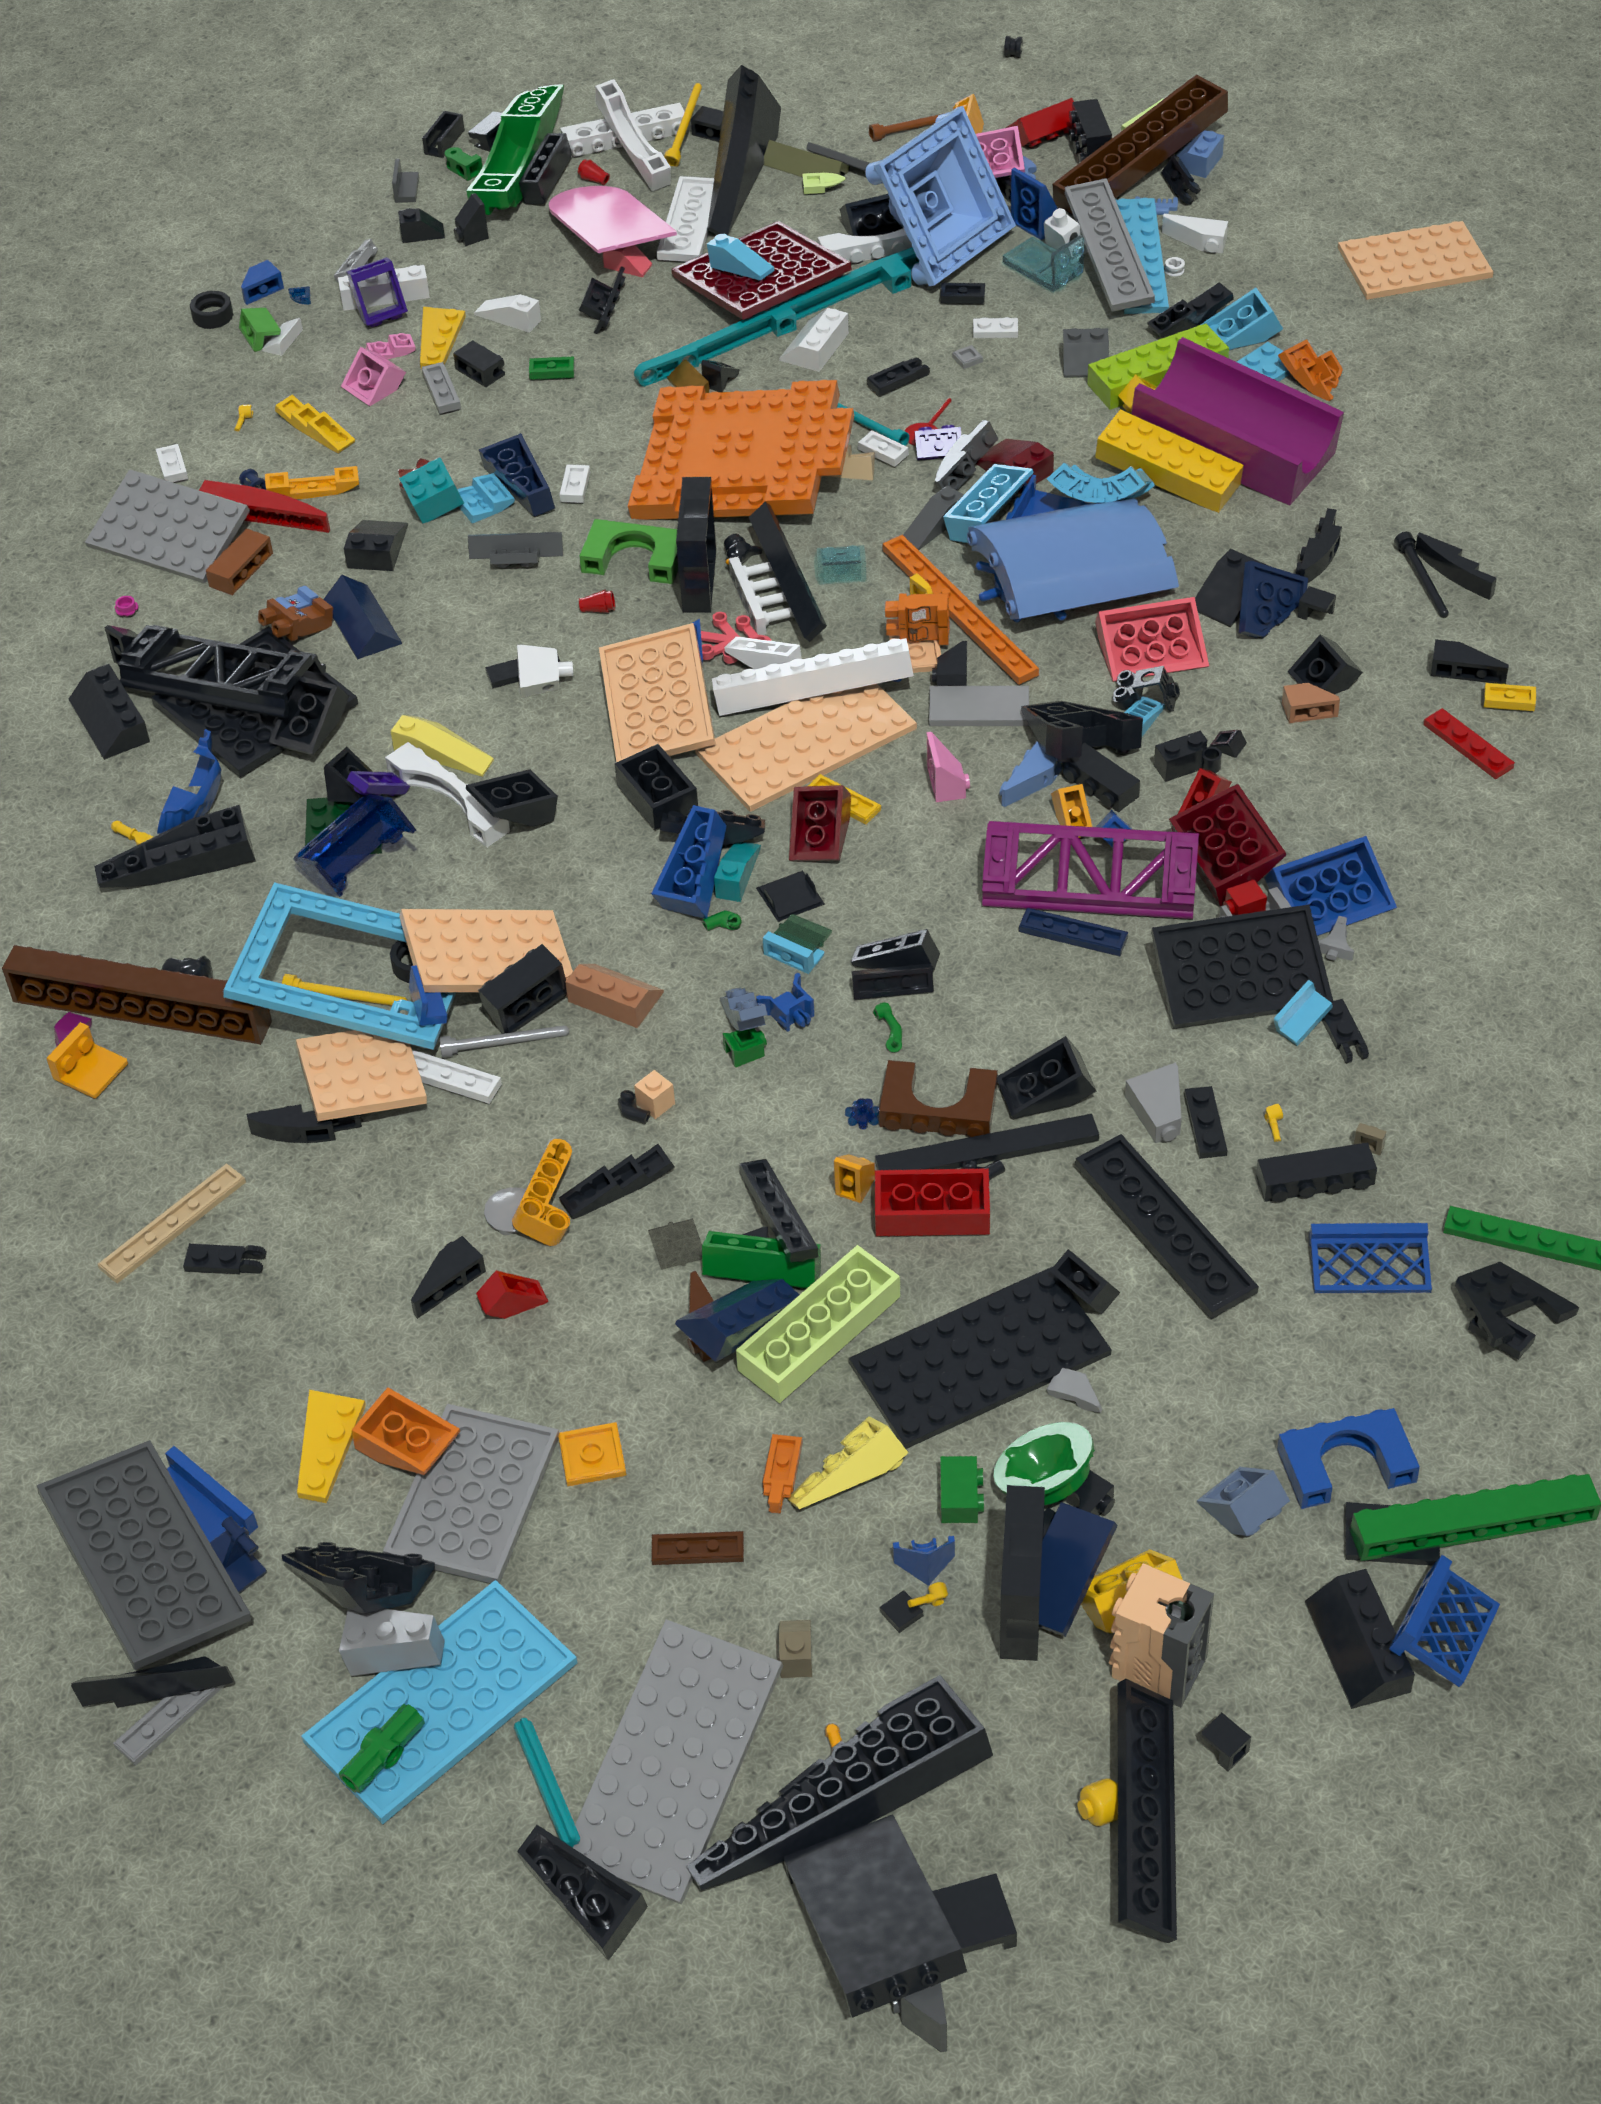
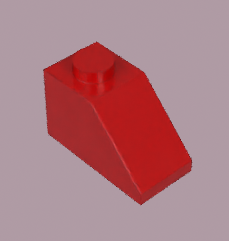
M1199 768L1178 814L1228 789L1232 781L1212 771Z
M497 1270L476 1293L481 1303V1308L486 1315L503 1319L548 1302L538 1280Z

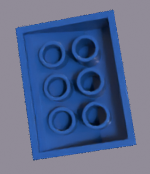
M1367 836L1274 867L1264 877L1268 888L1278 887L1291 907L1310 905L1317 936L1332 931L1338 916L1347 918V926L1397 908Z

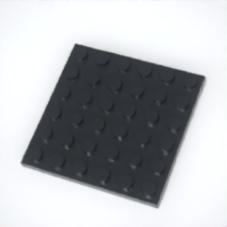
M269 626L238 644L286 654L291 650L299 651L283 637L277 638ZM224 656L225 681L244 659ZM214 659L206 663L193 679L216 683ZM255 662L238 682L274 669L278 665ZM306 671L302 677L338 685L349 696L343 713L358 704L357 696L326 671L324 674ZM262 684L249 689L257 691ZM159 694L151 697L154 706L198 743L200 737L204 738L205 729L211 731L212 754L239 777L244 776L287 749L269 743L278 717Z

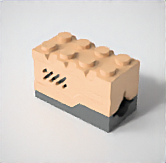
M1143 1563L1137 1574L1134 1572L1131 1574L1126 1585V1591L1128 1592L1124 1599L1119 1597L1113 1608L1112 1615L1116 1618L1111 1632L1115 1634L1110 1644L1113 1652L1109 1660V1664L1113 1666L1112 1678L1119 1681L1124 1679L1133 1681L1173 1700V1705L1182 1708L1207 1659L1214 1593Z

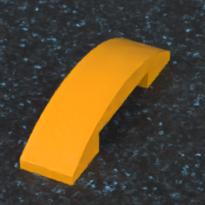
M357 466L334 468L335 475L289 479L288 472L265 474L266 490L294 499L337 495L359 485Z

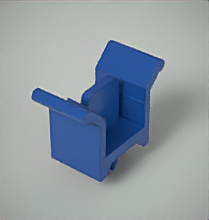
M796 973L794 976L792 993L789 991L785 992L775 999L771 996H756L757 1003L765 1004L767 1015H771L787 1032L790 1031L791 1024L796 1022L799 1026L805 1027V1023L808 1025L811 1022V1018L815 1016L814 999L801 988L800 973Z

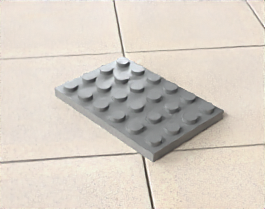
M129 469L86 539L85 544L87 547L205 584L208 581L206 569L228 548L250 510L245 504Z
M447 1404L441 1418L460 1428V1433L425 1475L416 1474L383 1549V1553L397 1555L421 1554L423 1556L422 1559L435 1562L434 1570L490 1584L496 1580L500 1584L558 1442L559 1429Z

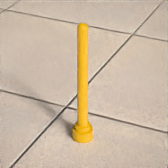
M700 83L694 85L672 148L665 152L664 158L670 166L677 167L680 163L681 155L679 150L702 89Z
M285 974L282 979V984L337 998L390 1006L393 1005L394 1000L399 1001L402 999L408 1001L405 997L302 982V979L298 978L297 975Z

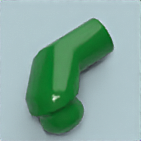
M724 910L702 919V923L707 931L717 927L737 930L740 928L742 920L738 914Z

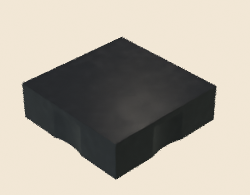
M682 477L676 538L682 612L711 613L717 552L711 477Z
M1007 1485L1000 1604V1659L1038 1661L1045 1487Z

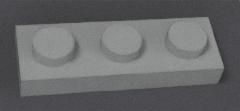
M441 362L422 367V374L439 414L461 409L460 400L444 363Z

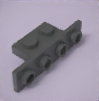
M562 532L468 535L469 559L490 558V564H496L497 567H509L511 564H520L523 567L533 566L534 563H538L539 557L563 556Z

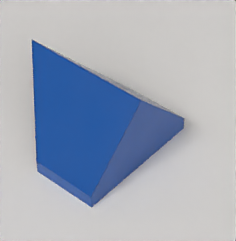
M948 1536V1542L937 1547L936 1538H933L927 1544H917L912 1540V1549L901 1548L899 1542H894V1563L928 1586L955 1557L954 1536Z

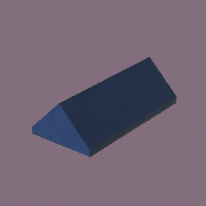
M341 575L323 600L333 607L332 618L356 659L358 660L401 645L402 641L368 585Z

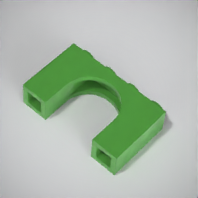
M594 519L579 555L581 572L604 575L615 553L629 547H640L653 553L648 564L650 581L673 584L679 569L676 544L677 529Z

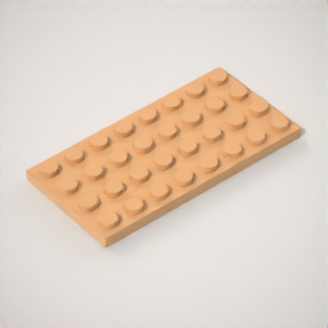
M878 684L791 701L715 738V745L696 749L695 753L751 812L793 791L794 787H801L813 781L819 774L825 775L917 729V723Z

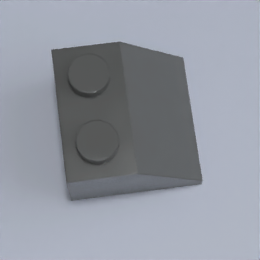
M1108 328L1063 329L1064 378L1088 377V364L1109 357Z
M941 1983L892 2002L894 2014H901L902 2025L938 2051L947 2052V2020Z

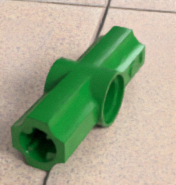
M403 1704L381 1728L375 1727L366 1734L358 1753L338 1773L340 1779L353 1792L361 1793L383 1768L389 1769L397 1763L403 1753L405 1744L425 1724L424 1718L414 1707L409 1704Z

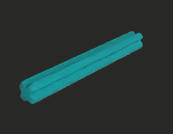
M521 1718L520 1721L514 1724V1730L559 1839L573 1848L574 1845L580 1842L579 1833L532 1722L527 1718Z

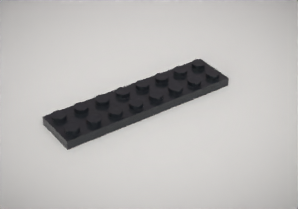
M1122 1134L1075 1158V1166L1211 1319L1258 1293L1259 1286Z
M1124 1679L1117 1683L1118 1923L1164 1943H1171L1177 1940L1173 1700L1133 1681Z

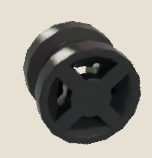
M1005 37V57L1015 55L1017 58H1021L1023 37Z

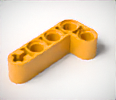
M553 1139L549 1142L512 1218V1224L516 1230L549 1246L559 1244L570 1225V1218L567 1213L548 1204L572 1154L570 1144L562 1139Z

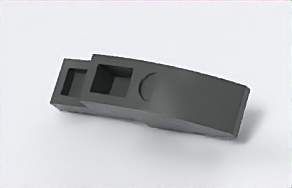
M983 420L969 435L962 434L950 448L936 474L935 482L940 490L947 485L958 490L976 471L974 464L998 440L990 421Z

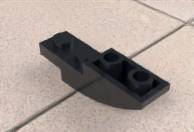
M1219 282L1188 303L1182 299L1147 322V324L1160 337H1168L1197 327L1217 314V310L1234 300L1233 293Z
M1327 508L1325 518L1320 517L1318 526L1320 533L1316 532L1315 538L1309 537L1307 547L1302 546L1300 561L1302 562L1297 563L1295 574L1308 578V583L1328 567L1339 548L1342 526L1335 525L1336 509Z
M730 810L717 812L726 824L723 845L746 841L765 832V819H761L758 815L747 814L746 816L736 815L735 812ZM676 811L662 812L660 831L680 834L687 816H683L682 813Z
M301 1104L246 1114L252 1135L288 1143L335 1141V1132L362 1127L360 1115L317 1121L315 1111L303 1112Z

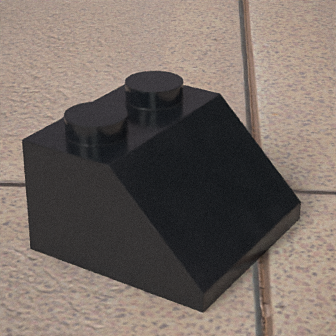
M1321 634L1288 670V673L1298 684L1310 683L1334 695L1348 690L1363 673L1336 642Z

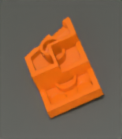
M1306 339L1278 355L1291 375L1309 392L1327 401L1333 399L1334 396L1330 392L1332 388L1337 387L1338 378L1341 376L1343 368L1332 350L1317 357Z

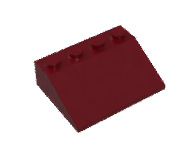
M1238 783L1169 818L1172 832L1199 833L1196 871L1219 906H1223L1226 889L1254 879L1258 882L1286 856L1285 850Z

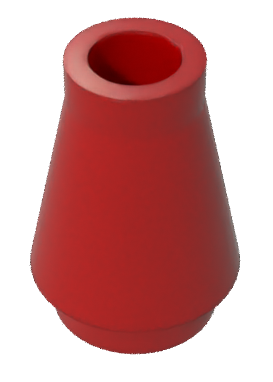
M584 159L578 167L577 172L581 179L605 185L610 179V174L605 172L591 159Z
M605 589L587 597L579 598L580 611L609 613L611 610H615L616 604L613 591Z

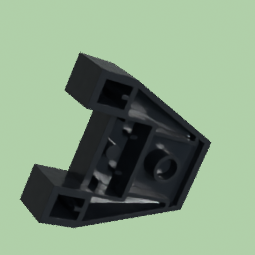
M1066 701L1021 706V711L1045 754L1056 757V761L1069 762L1071 758L1081 757L1082 744L1084 742L1090 747L1106 745L1115 748L1118 753H1130L1131 749L1141 748L1143 718Z

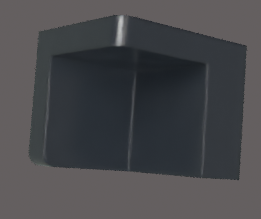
M1309 586L1299 600L1298 618L1307 620L1314 609L1333 614L1336 595Z
M1223 1713L1202 1731V1738L1220 1752L1218 1764L1227 1772L1250 1750L1251 1736Z

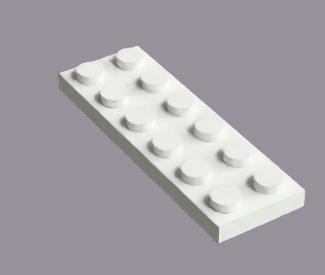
M679 177L666 223L676 230L677 235L660 240L657 260L688 262L702 255L709 232L707 226L714 178Z

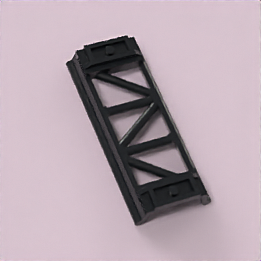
M146 625L121 653L122 660L118 663L121 677L120 682L124 688L284 719L289 716L287 694L306 671L324 674L326 671V665L320 663L317 654L291 650L286 654L179 634L178 629L157 625ZM174 647L186 649L173 655L167 656L173 650ZM200 655L190 668L180 676L156 672ZM214 655L216 683L193 679ZM224 656L244 659L225 681ZM255 662L278 665L274 669L238 682ZM262 684L257 691L249 689Z

